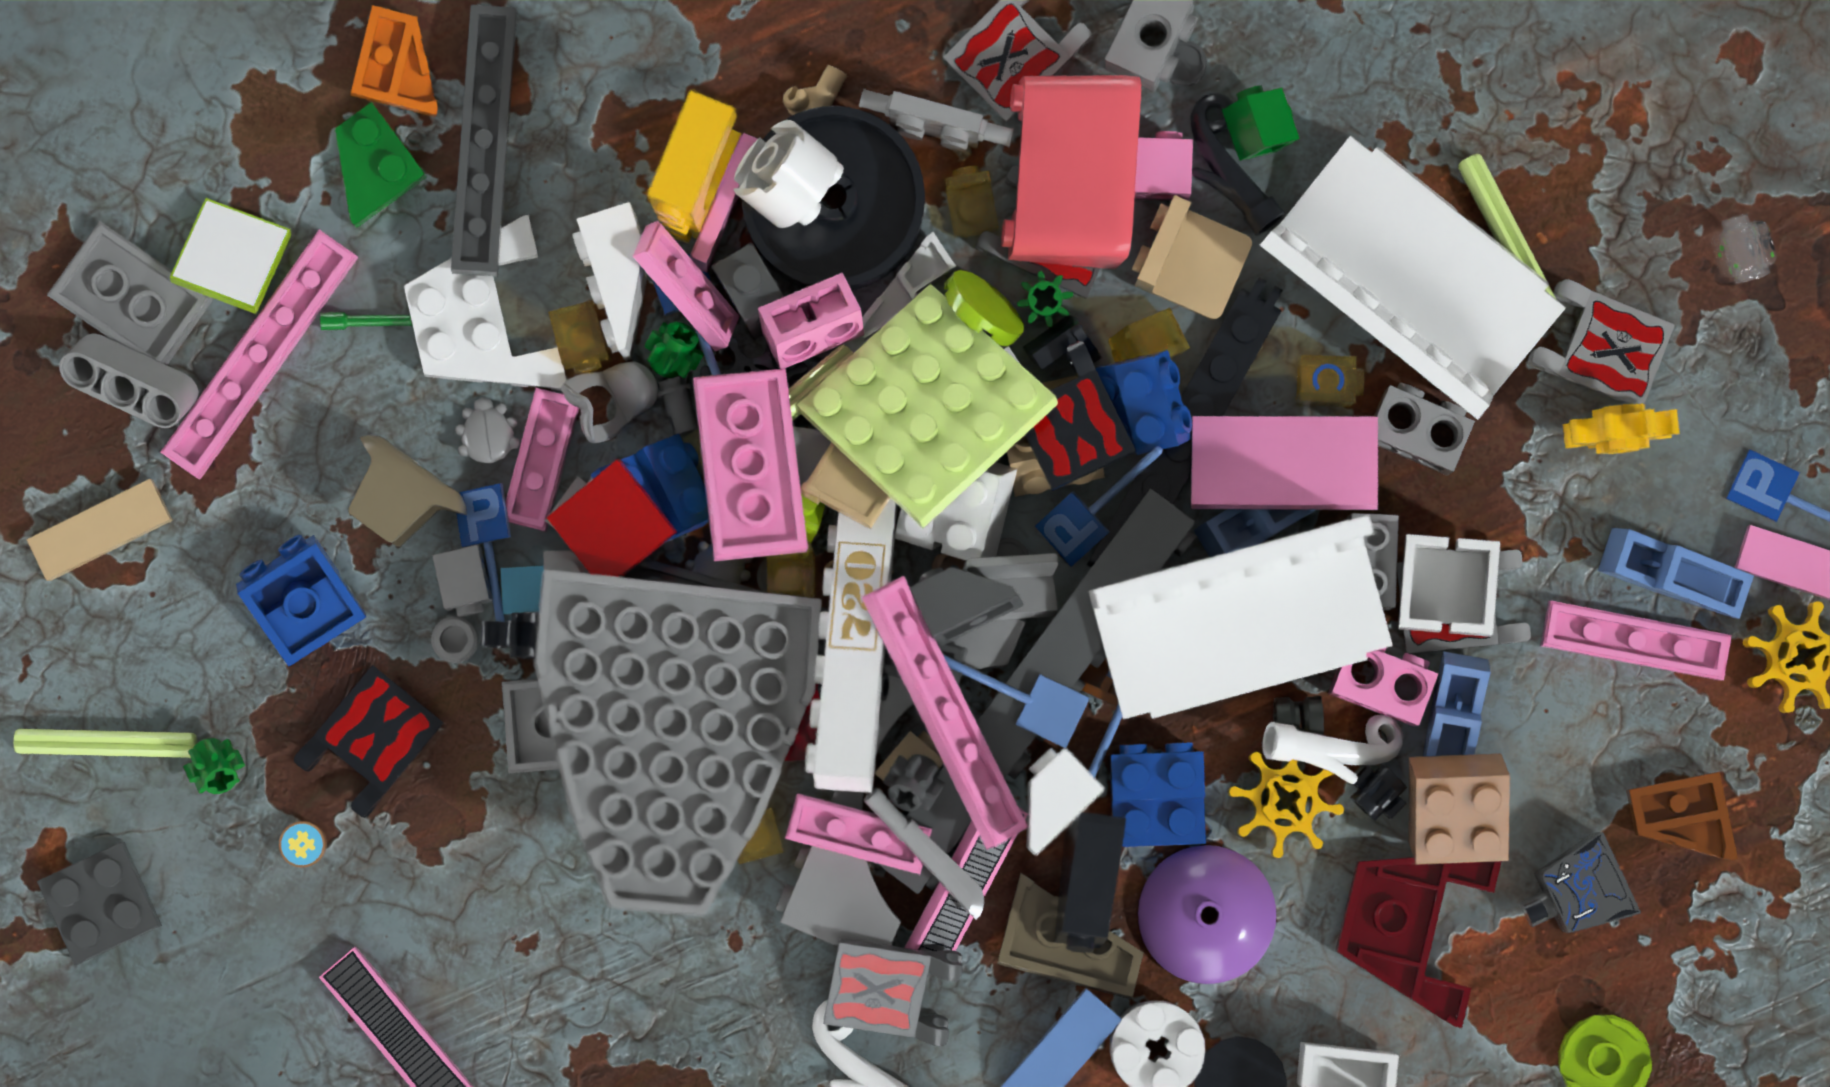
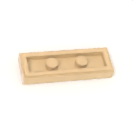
M148 479L27 539V542L46 581H52L173 520L154 480Z

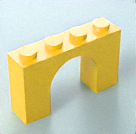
M691 90L647 194L659 222L673 238L686 243L690 242L691 237L697 239L731 156L742 135L740 132L732 130L737 117L733 107Z

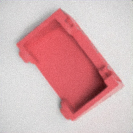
M1125 75L1023 76L1019 85L1013 84L1010 110L1011 112H1018V120L1022 121L1016 209L1012 214L1011 220L1004 219L1001 233V246L1008 247V260L1116 269L1128 258L1132 241L1141 105L1140 77Z

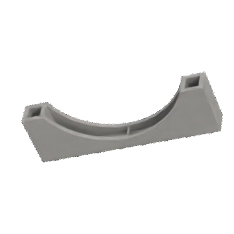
M1018 619L992 621L950 643L968 649L964 665L977 671L1007 667L1025 622ZM889 676L888 697L886 701H880L876 754L895 723L914 705L903 680L900 678ZM835 790L831 802L862 810L864 792ZM803 844L794 864V867L802 871L795 887L786 884L776 907V910L784 913L780 922L835 946H838L839 938L891 946L901 920L891 910L878 890L868 861Z

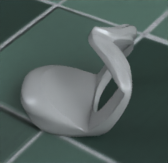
M625 362L602 372H588L576 375L563 383L561 391L570 404L581 410L580 424L584 436L589 442L598 444L614 438L631 420L648 411L656 401L658 384L655 375L647 367L637 362ZM592 386L604 387L611 394L615 402L616 413L614 418L607 423L593 425L592 404L587 397L579 393Z

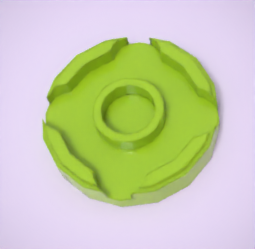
M958 270L944 283V289L948 290L945 293L947 303L971 330L980 333L985 329L992 334L991 338L1001 346L1013 344L1023 333L1024 324L1019 313L995 287L983 278L968 271Z
M1611 1014L1592 1015L1576 1022L1564 1035L1558 1051V1066L1566 1087H1645L1652 1071V1057H1650V1049L1644 1034L1632 1022Z

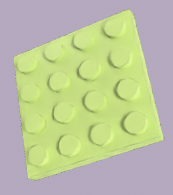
M931 283L797 404L800 414L922 528L932 521L1058 405L1056 396L983 330L980 333L971 330L955 314L947 303V298Z

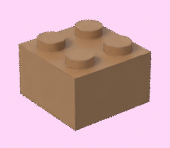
M1501 753L1409 757L1408 842L1415 864L1509 861L1510 774Z

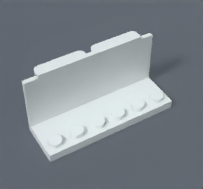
M1352 136L1346 140L1283 221L1260 244L1261 247L1477 420L1490 406L1494 394L1566 308L1545 291L1549 283L1479 226L1467 220L1449 202L1385 151L1376 147L1371 152Z
M1369 515L1088 591L1123 719L1150 712L1152 719L1365 661L1368 660L1366 653L1393 646L1363 536L1374 534Z

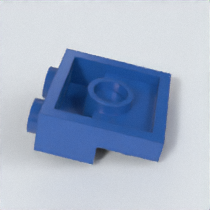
M1168 350L1095 367L1136 449L1135 453L1137 455L1148 453L1156 446L1166 449L1179 446L1192 439L1190 432L1192 430L1191 414L1182 403L1178 388L1180 385L1179 370L1177 365L1171 361Z
M679 433L643 447L635 454L621 459L676 529L677 533L667 541L709 523L705 483H703L696 469L699 462L698 454L690 443H683ZM611 464L598 468L590 474L592 479Z
M302 535L289 539L278 549L281 556L267 565L262 559L253 562L241 571L239 576L242 581L236 584L237 594L288 667L366 618L365 611L341 578L339 570L315 535L306 540Z
M1193 743L1165 744L1166 753H1147V744L1119 745L1120 754L1109 755L1112 816L1126 818L1122 847L1206 844L1204 752H1193Z

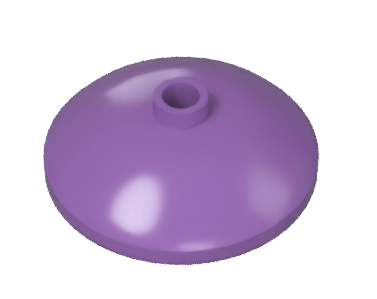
M1211 845L1194 846L1172 854L1152 871L1140 895L1138 924L1146 948L1156 962L1165 970L1186 981L1216 984L1241 976L1255 966L1262 958L1274 935L1276 905L1268 881L1258 867L1249 859L1224 847ZM1207 906L1214 907L1218 913L1217 920L1212 924H1205L1201 919V911Z

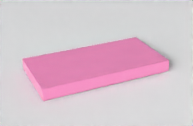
M786 368L693 377L714 561L807 552L808 545Z
M1193 416L1191 508L1378 510V417Z

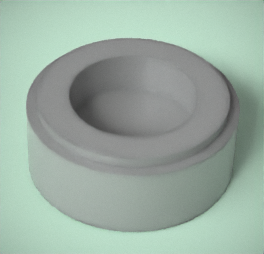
M448 617L441 620L435 626L431 635V644L434 652L441 659L451 663H461L471 658L476 652L479 643L476 628L469 621L461 617Z

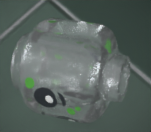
M1748 213L1722 220L1723 230L1716 232L1710 240L1720 274L1726 278H1734L1735 284L1751 281L1770 274L1769 266L1773 265L1778 257L1767 222L1764 220L1750 221Z

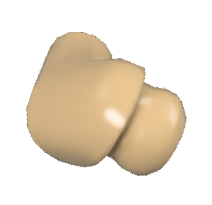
M827 65L816 86L798 89L796 86L790 87L784 93L783 103L792 115L812 108L831 106L847 75L841 70Z

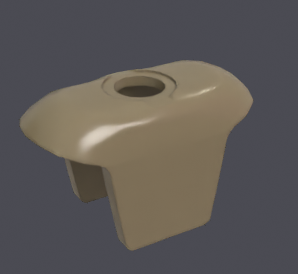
M374 435L360 437L361 442L371 457V465L350 504L348 512L380 537L400 547L438 511L446 510L467 515L463 497L456 490L449 487L425 468L423 469L416 461L393 446L387 439Z

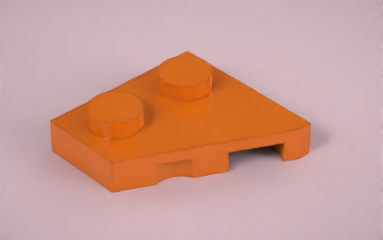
M372 5L351 96L436 117L438 105L432 88L430 71L416 16Z

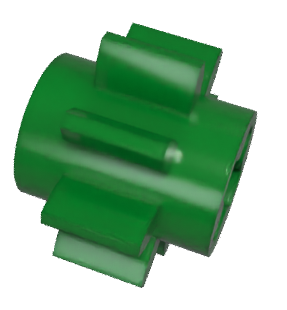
M1039 271L1038 283L1034 286L1028 282L1021 283L1022 288L1029 294L1028 299L1018 301L1017 306L1021 308L1029 306L1032 311L1028 318L1029 324L1035 322L1037 317L1045 318L1047 327L1052 328V316L1059 313L1061 316L1068 318L1069 312L1062 307V300H1069L1074 295L1073 292L1069 291L1061 293L1059 286L1062 283L1063 276H1057L1052 283L1045 281L1044 273ZM1048 288L1054 290L1053 300L1057 303V306L1054 309L1046 306L1042 311L1035 308L1037 299L1033 294L1037 290L1045 293Z
M663 322L658 331L652 330L644 345L647 350L652 351L647 359L652 369L666 378H674L679 375L682 378H686L690 369L696 370L704 356L702 351L696 349L700 343L696 331L689 325L681 322H672L669 325Z
M215 738L204 739L188 751L192 762L184 765L183 769L189 782L195 783L200 794L205 791L211 794H222L232 789L240 781L235 770L243 768L245 763L239 750H234L230 739H225L222 742Z

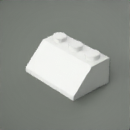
M1052 748L1049 749L1029 768L1035 776L1028 782L1026 847L1034 855H1037L1104 790L1098 781L1066 748L1058 754Z

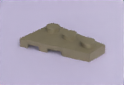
M1020 873L997 964L1132 999L1143 952L1109 931L1108 939L1100 948H1094V951L1090 953L1073 952L1066 949V944L1055 943L1058 897H1054L1034 884L1033 880Z

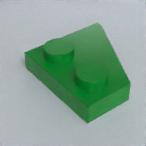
M372 102L335 128L350 221L356 228L427 178L426 174Z

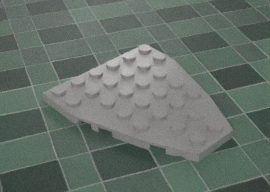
M544 569L541 580L534 667L568 808L608 908L699 917L706 914L716 897V893L735 866L734 863L761 821L781 773L780 769L787 752L797 735V728L815 692V662L818 654L821 599Z

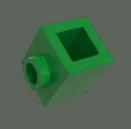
M1262 85L1247 88L1236 94L1238 101L1222 110L1239 161L1276 153L1300 139L1293 120V113L1287 103L1283 88L1264 91Z

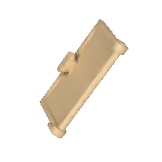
M832 443L827 448L807 482H803L800 487L801 495L816 504L822 502L869 529L872 528L890 499L881 488Z

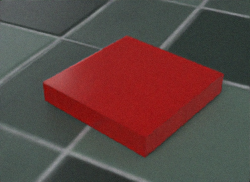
M619 459L615 460L546 517L587 571L593 575L622 578L677 533L676 529Z

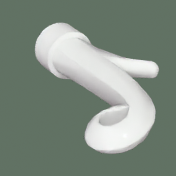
M1374 715L1368 720L1365 730L1368 743L1297 730L1294 725L1271 722L1265 729L1262 747L1263 754L1267 759L1286 762L1292 759L1303 761L1328 770L1350 784H1355L1358 779L1357 775L1343 764L1377 765L1389 762L1398 755L1403 746V732L1394 719L1385 715ZM1378 730H1382L1386 734L1387 742L1381 739Z
M827 1000L818 1006L814 1013L812 1025L815 1040L824 1054L851 1079H833L830 1081L829 1087H909L840 1042V1040L845 1039L853 1031V1028L841 1027L830 1031L828 1025L823 1024Z

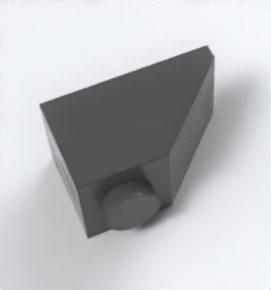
M953 567L946 570L943 568L930 570L919 577L918 584L910 587L932 637L940 646L950 643L1024 606L1021 597L1012 586Z

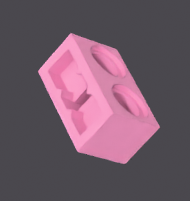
M843 273L758 308L762 334L779 369L790 367L864 336L861 308Z
M1386 648L1366 653L1367 659L1372 663L1375 671L1372 681L1368 684H1360L1354 680L1351 674L1352 664L1337 668L1328 694L1413 727L1419 726L1438 677V673L1428 670L1429 661L1408 653H1404L1403 658L1399 659L1386 654ZM1401 675H1408L1416 681L1417 694L1410 701L1400 699L1395 693V681Z

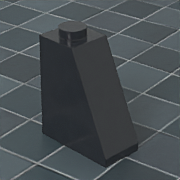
M1081 812L1064 835L1054 942L1066 944L1067 950L1090 953L1094 951V948H1100L1108 939L1126 818Z

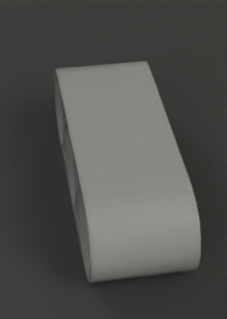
M96 333L83 337L62 357L59 365L62 378L73 388L161 428H169L177 424L198 400L199 391L197 385L185 373Z

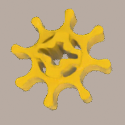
M1645 404L1607 406L1602 409L1592 410V418L1571 419L1569 423L1562 424L1565 449L1588 446V449L1596 448V454L1635 452L1640 449L1650 448L1649 440L1670 439L1672 435L1680 434L1677 409L1655 412L1654 409L1646 410Z
M1820 601L1808 604L1807 618L1801 625L1790 623L1785 617L1784 609L1781 605L1770 607L1768 615L1775 621L1777 626L1775 637L1769 642L1762 641L1755 636L1746 637L1743 640L1744 647L1761 650L1767 659L1765 671L1758 676L1750 677L1747 680L1748 686L1751 688L1760 687L1768 679L1778 681L1784 690V698L1778 707L1782 713L1794 711L1795 698L1803 689L1814 693L1821 709H1830V696L1826 691V681L1830 676V635L1824 633L1818 624L1819 615L1824 608L1823 603ZM1803 633L1812 636L1813 639L1805 637ZM1817 648L1815 652L1809 654V657L1804 660V664L1785 666L1786 663L1792 661L1798 655L1799 650ZM1789 675L1797 677L1800 682L1792 680Z
M1259 752L1251 753L1249 761L1260 772L1258 784L1251 790H1243L1237 786H1231L1228 789L1230 797H1245L1252 802L1254 807L1253 818L1249 823L1239 826L1237 834L1245 837L1257 826L1263 825L1268 827L1273 832L1275 843L1271 849V856L1274 858H1281L1283 856L1284 839L1292 832L1303 833L1307 837L1312 849H1320L1323 846V841L1312 830L1313 818L1322 811H1327L1334 815H1342L1344 812L1343 805L1326 804L1318 795L1319 783L1323 778L1334 773L1322 768L1316 775H1305L1299 770L1297 760L1294 759L1287 762L1283 768L1273 770L1264 764ZM1282 776H1293L1297 781L1295 783L1286 782L1282 779ZM1273 783L1285 793L1293 791L1296 794L1292 805L1295 808L1294 811L1298 815V819L1288 809H1276L1275 804L1280 798ZM1266 789V799L1264 805H1262L1261 796L1263 790ZM1308 796H1309V797H1310V807H1309L1308 812L1306 813V810H1305L1306 801H1307V798H1308ZM1277 818L1284 819L1290 824L1289 826H1280L1275 823V820Z

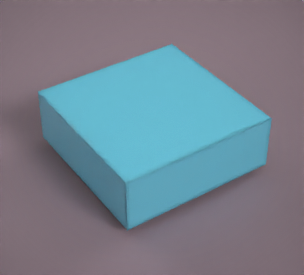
M544 566L500 568L503 614L539 612Z

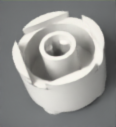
M785 120L770 128L776 134L767 142L759 137L742 158L734 176V181L740 185V188L734 189L735 194L778 228L789 227L797 222L804 226L811 223L821 210L820 200L829 187L833 186L840 179L844 169L843 165L837 161L835 155L794 121Z
M1159 1000L1145 1001L1123 1012L1120 1016L1121 1022L1111 1032L1109 1044L1112 1063L1123 1081L1130 1087H1187L1191 1084L1201 1070L1205 1055L1204 1038L1196 1021L1177 1005ZM1161 1036L1166 1037L1164 1046L1168 1049L1167 1054L1164 1057L1157 1055L1153 1060L1149 1059L1150 1050L1145 1046L1149 1038L1157 1041Z

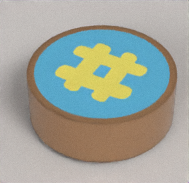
M299 821L289 825L282 832L279 839V850L282 857L287 863L295 867L302 868L316 864L322 859L327 848L325 833L318 825L309 821Z

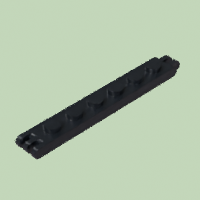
M1260 277L1257 279L1251 292L1243 288L1241 289L1181 396L1182 403L1188 408L1192 421L1193 416L1224 415L1282 311L1274 306L1283 291L1282 289L1274 286L1266 301L1258 297L1267 282ZM1192 439L1179 446L1162 449V454L1135 478L1107 528L1110 532L1099 542L1087 566L1092 568L1150 489L1172 505L1174 504L1192 472Z

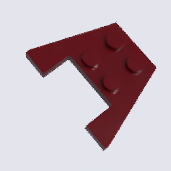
M1413 857L1357 861L1335 952L1450 1025L1462 1028L1472 988L1425 976L1447 882L1494 893L1502 861L1415 864Z

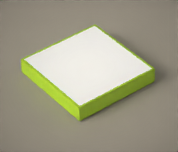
M205 198L170 275L171 283L257 314L290 240L291 230Z

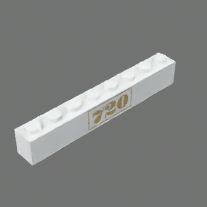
M891 498L871 529L840 512L838 513L837 525H829L827 552L835 553L833 568H825L823 596H830L829 612L821 611L819 621V639L826 640L825 656L817 655L815 662V683L822 684L821 700H812L810 727L818 728L816 745L808 744L806 755V772L813 773L816 789L872 792L885 644L861 597L891 582L895 545L894 535L898 504Z

